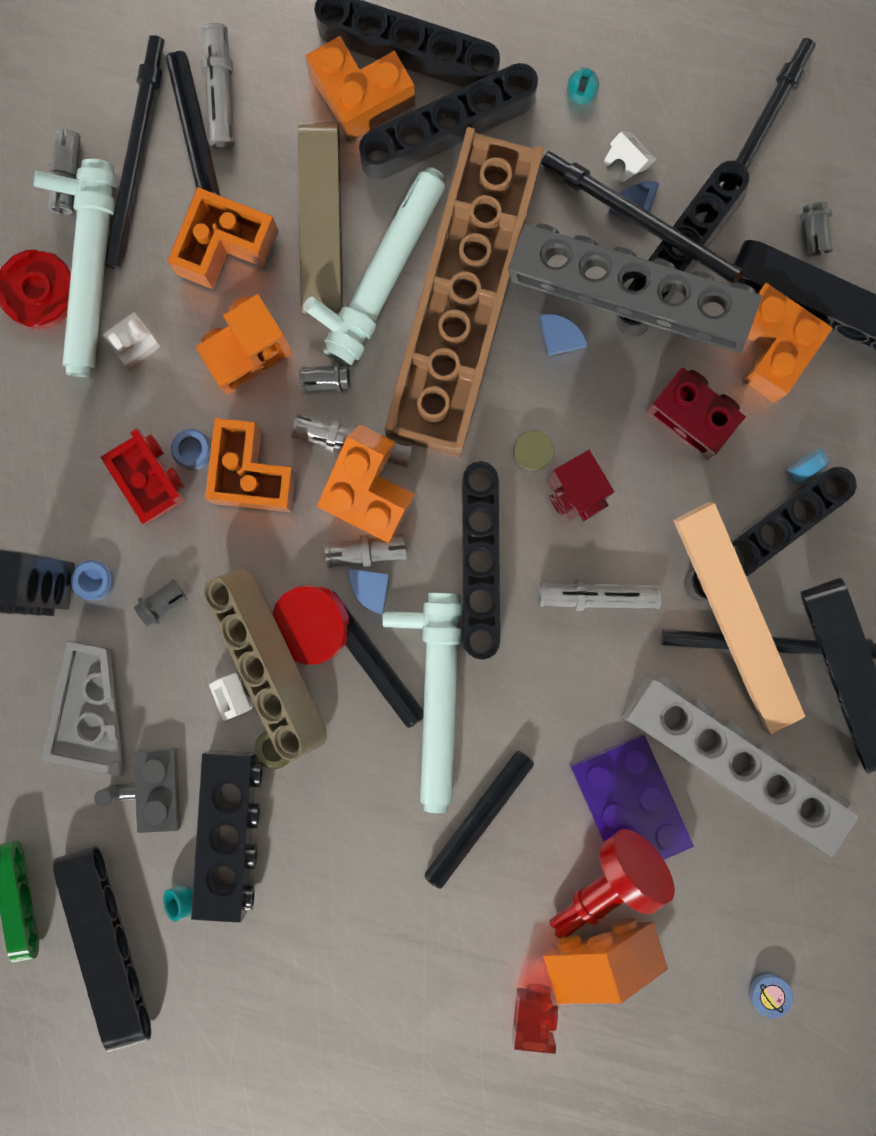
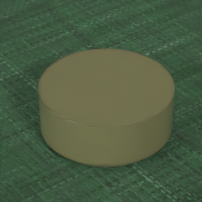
M530 430L521 434L516 440L513 449L516 463L527 471H539L545 468L551 461L554 453L551 439L545 433L537 430Z
M267 731L257 738L254 747L255 756L264 767L279 769L291 762L283 759L277 753Z

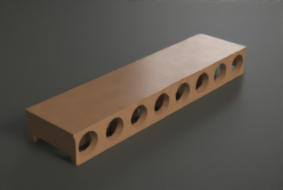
M467 127L385 424V436L413 442V445L454 456H462L510 279L508 267L524 227L544 147L538 145L536 149L477 134L474 128Z

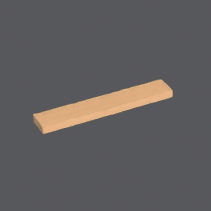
M709 501L674 519L673 521L764 730L772 735L806 717L716 504Z

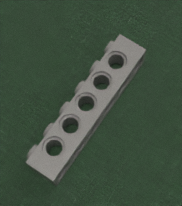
M663 676L658 681L653 678H646L621 717L819 851L834 858L859 819L858 815L848 809L851 804L849 800L831 789L826 794L814 786L817 781L816 778L797 766L791 771L780 764L783 756L770 747L761 744L758 749L747 742L746 739L749 733L730 721L724 726L713 719L715 711L703 702L694 699L691 704L680 697L679 693L682 689ZM677 706L682 714L681 722L674 728H668L664 722V714L670 707ZM711 729L715 735L714 745L710 749L702 751L698 745L699 735L704 730ZM745 752L748 757V766L744 771L735 773L732 767L733 758L738 753ZM779 775L782 781L781 789L777 794L770 796L766 789L767 782L771 777ZM812 798L815 802V810L811 816L803 818L801 806L805 800Z

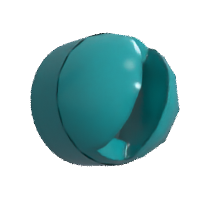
M581 67L570 75L567 84V94L572 101L578 104H586L596 97L599 80L595 71ZM581 78L588 79L585 92L578 90Z
M185 885L176 886L164 892V908L172 921L176 922L191 915L193 890Z

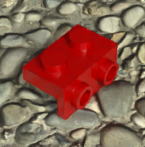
M136 428L130 432L132 438L100 458L140 522L146 526L186 501L180 490L185 488V485L175 469L171 467L166 470L159 459L164 454V451L151 433L145 436Z

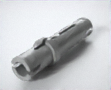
M208 23L202 27L205 59L201 63L202 73L206 75L209 145L217 149H226L234 146L230 75L233 73V62L229 59L227 26L224 27V24Z
M297 413L291 438L326 446L325 450L333 452L334 449H342L347 436L354 428L341 425L339 420L333 419L332 422ZM385 436L396 442L388 462L407 467L413 442Z
M575 580L574 583L539 582L538 589L539 607H574L575 611H584L585 607L659 610L662 599L661 586L657 584H585V580Z

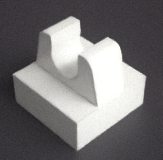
M621 131L610 143L612 148L605 157L604 164L606 167H612L617 160L622 159L625 162L626 168L618 179L621 182H628L639 173L646 172L657 159L631 132Z
M135 312L102 334L128 369H131L161 347Z
M236 672L209 684L223 721L248 712L254 706L251 697L246 696L243 691L244 682L241 675Z

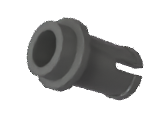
M827 202L806 205L803 207V214L800 215V221L805 222L808 256L822 255L821 251H824L825 254L833 251L829 217L833 214L832 210L828 209Z
M335 361L333 366H301L299 369V382H303L300 385L301 391L336 389L337 393H342L343 389L350 388L349 366L341 365L340 361Z
M174 579L170 580L168 584L146 599L140 597L138 599L139 604L133 607L147 627L152 623L158 625L160 623L159 618L188 600Z

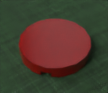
M31 249L13 255L0 269L1 309L17 324L30 329H48L61 323L67 317L71 268L56 254L48 251Z
M311 584L300 585L285 592L275 604L272 614L294 661L303 665H319L337 656L346 645L349 616L342 600L330 589Z

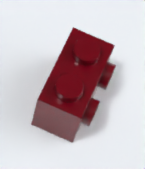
M682 367L646 412L708 460L720 451L746 416L739 411L740 406L735 400L725 394L719 396L708 387L709 382L703 375L692 369L687 371Z
M590 449L554 469L546 480L553 494L549 495L553 507L560 516L566 514L569 521L579 516L582 522L600 513L609 506L606 499L615 493Z

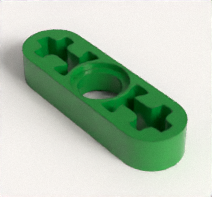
M18 841L0 844V916L7 954L13 963L35 959L39 952V936L25 856L22 846Z

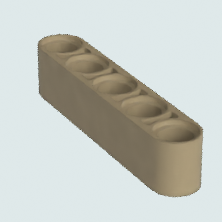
M298 123L300 296L302 314H309L303 309V305L312 296L338 314L343 307L339 123Z
M238 569L210 578L204 586L206 603L277 753L285 760L294 761L321 747L327 738L325 724L257 580L246 569Z

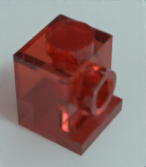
M528 984L527 989L516 988L512 1028L514 1050L556 1054L555 1039L553 1033L549 1031L557 1030L558 1006L552 1005L550 997L551 988L549 986Z

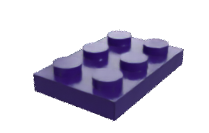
M640 734L570 765L603 842L619 830L629 829L648 840L664 860L694 847L644 734Z

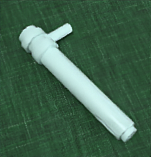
M84 159L81 168L77 170L76 179L35 170L33 187L74 195L73 208L77 211L62 365L66 367L65 374L76 377H90V371L95 370L109 218L114 215L115 199L112 197V192L117 188L118 177L114 174L113 164L99 159Z
M425 167L424 171L418 172L347 307H342L337 315L313 296L305 301L303 309L330 329L324 340L327 345L323 352L331 359L340 361L341 364L348 365L349 367L352 366L355 360H360L365 350L363 344L366 339H371L377 328L375 321L446 188L444 185L446 178L438 170Z
M428 593V603H424L423 613L384 611L383 627L423 629L422 641L426 643L420 803L424 804V811L429 813L448 812V805L452 804L458 644L462 643L463 628H459V616H463V604H460V594Z

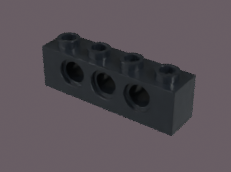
M0 549V613L54 616L55 609L69 610L72 589L71 575L75 563L25 552Z
M208 750L202 753L191 920L241 923L247 914V910H253L255 886L249 885V871L256 868L258 847L257 844H251L252 828H258L260 820V804L254 803L255 787H261L263 764L256 763L255 752ZM225 784H233L239 788L241 793L239 803L230 804L225 801L222 795V789ZM230 825L236 829L238 833V842L236 844H227L222 841L219 834L221 826ZM225 866L230 868L235 874V883L226 885L220 882L217 877L218 867Z

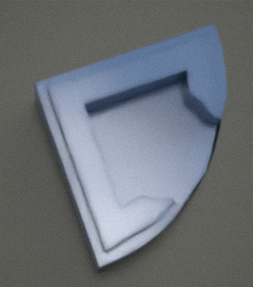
M643 181L626 188L619 194L650 212L659 183ZM610 208L608 211L610 213L624 217L612 208Z
M554 314L540 315L539 321L547 356L586 348L587 342L583 333L572 321Z
M349 569L350 586L358 601L369 610L383 614L389 574Z

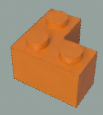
M339 36L305 55L310 78L335 121L339 123V128L347 142L415 105L414 83L395 51L359 69L342 38Z
M197 187L167 262L177 276L214 290L228 254L265 268L279 231L273 216Z
M765 283L756 293L763 296L748 335V339L764 350L742 381L775 403L789 393L833 328L768 283Z
M258 293L251 298L243 296L235 300L228 307L229 311L222 315L229 326L223 330L221 327L207 332L201 338L202 343L195 346L216 382L226 395L293 355L285 336Z
M214 419L205 499L217 505L292 513L297 473L292 467L258 464L262 430L256 422Z
M361 424L355 428L344 442L316 507L389 543L401 527L416 495L380 477L396 442Z
M625 918L612 924L613 929L608 933L599 934L590 939L581 940L580 935H570L556 942L558 947L543 956L557 1003L622 1004L668 970L654 922H636L635 918Z

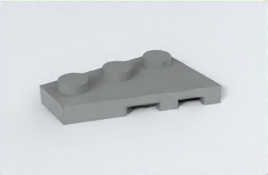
M74 641L66 642L41 761L119 777L124 775L110 649Z

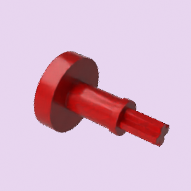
M621 829L602 843L599 857L604 874L586 888H581L575 892L573 903L550 919L549 924L555 929L554 935L561 939L570 936L586 923L597 925L608 913L624 902L634 910L650 915L673 900L675 886L671 872L662 856L648 840L635 831Z

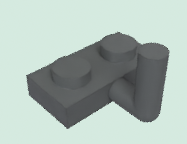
M177 748L135 751V783L110 785L97 791L94 796L95 803L99 806H106L114 801L136 800L137 833L178 831L181 828Z

